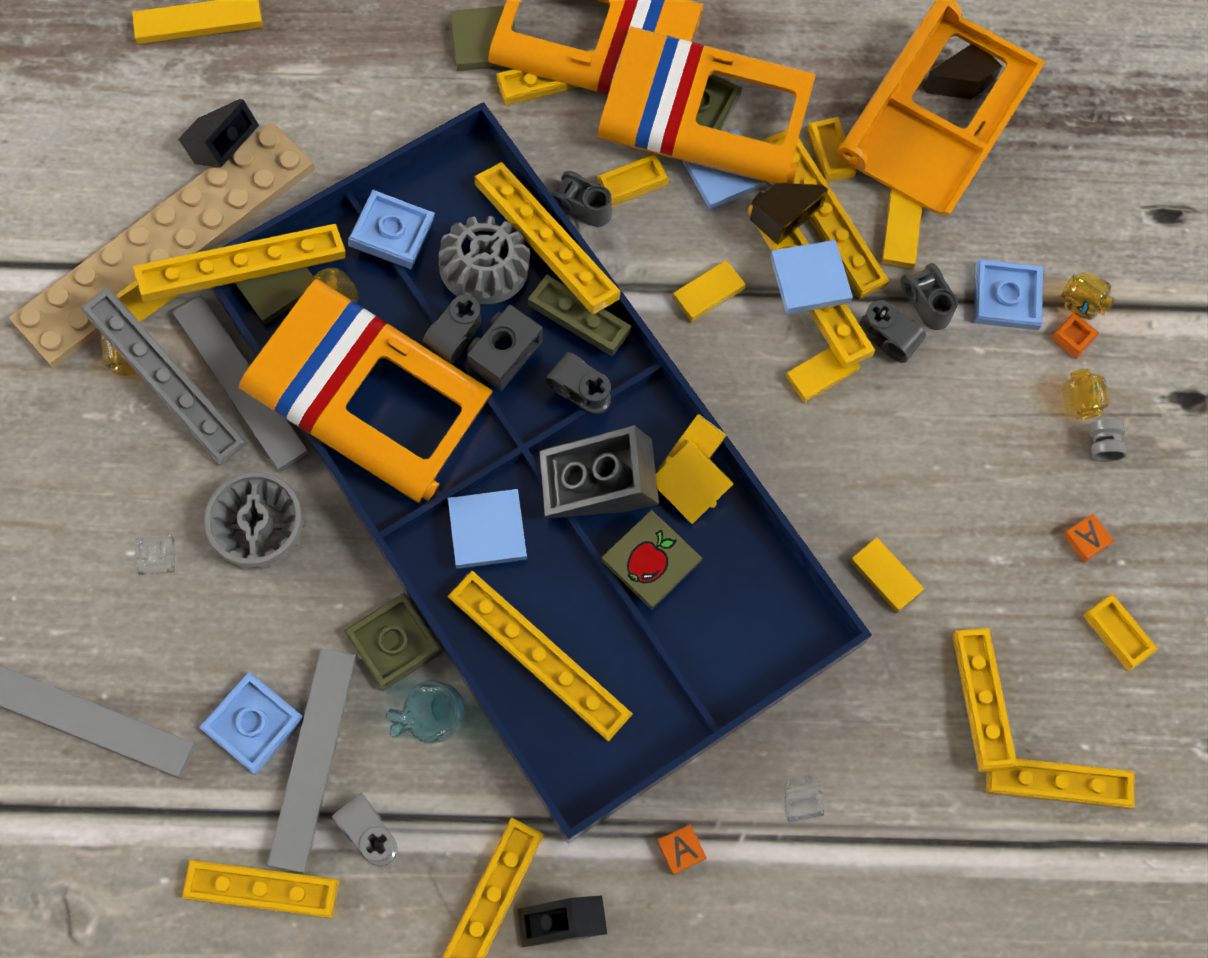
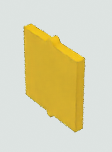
M692 440L673 457H667V463L656 473L657 489L691 524L709 507L714 508L717 505L716 501L734 484Z

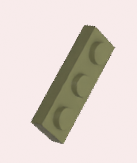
M549 275L544 277L528 298V306L611 357L631 331V325L605 309L592 315L567 286Z

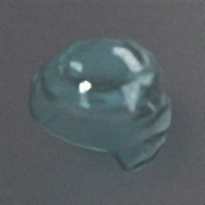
M429 680L414 686L405 699L403 709L401 711L389 709L386 713V719L393 723L390 726V735L393 738L409 731L416 740L422 743H439L446 741L458 732L464 720L465 709L462 697L454 687L445 682Z

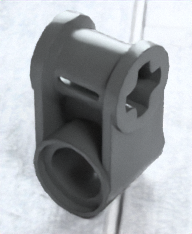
M565 171L557 191L551 193L564 213L582 220L591 226L600 227L606 225L612 217L610 191L604 186L583 178L576 172ZM594 204H601V205H603V206L600 207V208H594V207H592V205H594Z
M930 263L925 266L924 270L916 274L903 275L901 277L902 290L915 307L923 323L933 330L946 328L956 311L958 300L946 283L938 266ZM934 307H940L945 312H939Z
M460 295L453 299L439 319L430 326L423 338L422 344L451 364L460 357L469 341L482 325L481 308L475 297Z
M883 300L871 303L866 314L859 322L867 338L882 349L891 359L899 363L907 362L926 338V332L922 326Z
M566 352L545 378L546 384L555 393L569 399L590 414L598 415L604 413L611 404V383L609 379L573 353Z

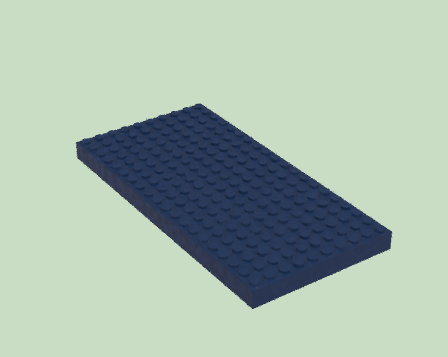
M484 102L222 246L226 247L336 224L346 251L345 259L308 266V270L315 279L318 278L424 346L422 341L427 330L439 319L452 300L457 297L446 287L439 273V251L442 237L450 233L451 226L455 223L461 222L465 226L469 217L475 216L478 223H486L487 216L495 217V224L499 226L504 221H507L475 185L476 175L502 162L620 290ZM372 190L435 213L432 225L412 269L348 246L349 237ZM475 234L476 236H479V235H490V236H492L491 234ZM468 237L464 239L461 246L464 256L470 252L471 240ZM525 241V246L530 249L529 270L525 284L518 293L505 301L494 304H479L482 325L469 341L460 357L452 363V365L493 390V393L435 478V481L440 484L429 501L423 498L420 503H417L303 429L301 430L569 844L863 646L872 634L728 436L725 437L710 460L734 484L716 501L717 505L714 508L709 507L693 524L658 489L659 504L622 513L558 518L545 517L540 451L635 425L652 439L655 473H657L658 471L656 470L698 414L722 432L724 431L622 291L618 301L604 308L631 325L629 335L612 357L528 306V298L546 275H549L563 285L565 284ZM507 249L504 253V258L502 260H504L507 257L509 249ZM235 283L210 288L255 358L292 310L290 308L264 325ZM509 305H512L543 327V342L506 387L500 391L469 369L467 350L475 338H482L489 330L488 325L497 312L503 313ZM500 342L495 345V348L499 350H506L511 347L506 342ZM566 352L577 355L586 364L609 379L611 383V404L604 413L598 415L590 414L569 399L555 393L546 384L545 378ZM381 358L388 373L383 376L369 373L346 405V409L418 457L429 459L461 413V407L386 358ZM518 489L527 560L456 569L448 498ZM651 510L703 558L702 562L653 610L601 561V558ZM471 571H474L633 713L630 719L609 742L449 600L448 595Z

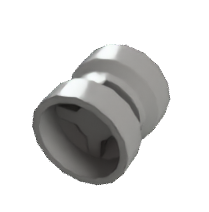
M1101 419L1089 424L1090 437L1094 440V444L1091 446V458L1094 461L1113 462L1124 459L1127 456L1126 445L1122 442V436L1125 434L1123 421L1118 419Z

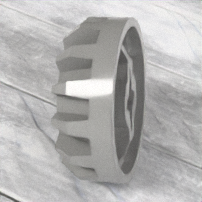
M475 216L469 217L465 226L461 222L455 223L451 226L450 233L442 237L439 251V273L443 283L456 296H473L479 304L499 303L514 296L525 284L529 270L530 249L525 246V237L522 233L518 231L513 233V225L504 221L499 226L495 224V217L487 216L486 223H478ZM475 234H491L492 236H490V235H479V236H476ZM468 237L471 240L470 252L464 256L461 246L464 239ZM507 249H509L507 257L504 260H502L504 258V253Z
M263 472L243 473L224 482L211 496L204 517L206 534L215 550L228 563L232 562L246 570H249L250 567L267 569L270 568V563L279 559L281 561L286 560L289 557L288 552L292 547L299 545L301 529L305 526L302 506L292 488L282 479ZM266 505L279 512L283 523H274L266 509ZM259 515L261 521H257L256 527H254L253 530L250 525L255 524L256 518H258ZM274 530H282L277 541L271 546L264 548L265 541L272 536ZM235 531H243L250 549L239 543L235 536Z

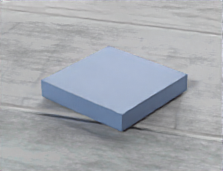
M738 129L730 132L742 136ZM682 161L709 210L767 185L765 182Z
M372 190L349 237L348 246L412 269L432 225L435 213Z
M836 240L771 251L770 258L786 314L851 303L853 296Z
M978 259L975 266L973 323L1039 330L1042 326L1043 266Z
M518 489L448 498L456 569L527 560Z
M248 672L199 728L256 775L302 723L304 717L252 673Z

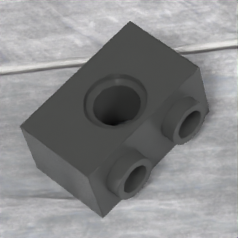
M509 305L503 313L497 312L488 325L489 330L482 338H475L467 350L469 369L500 391L506 387L543 342V327L512 305ZM500 342H506L511 347L506 350H499L495 348V345Z

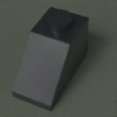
M238 99L197 118L178 140L195 165L221 168L256 130L259 124L244 99Z
M602 895L567 898L518 909L522 947L579 940L607 934Z

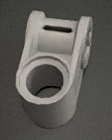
M362 792L332 815V818L347 838L356 845L362 855L373 865L385 866L394 860L398 851L396 840L380 820L382 818ZM376 839L384 842L383 846L386 850L382 854L373 851L375 848L372 843Z

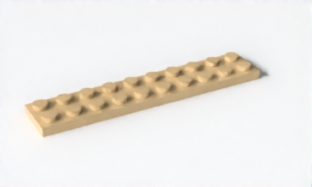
M271 121L248 138L221 168L209 167L9 317L10 321L53 369L100 334V331L80 310V307L106 287L114 294H117L136 281L133 266L212 249L315 170L314 163Z

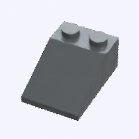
M635 425L540 451L544 511L547 518L622 513L659 504L652 439Z

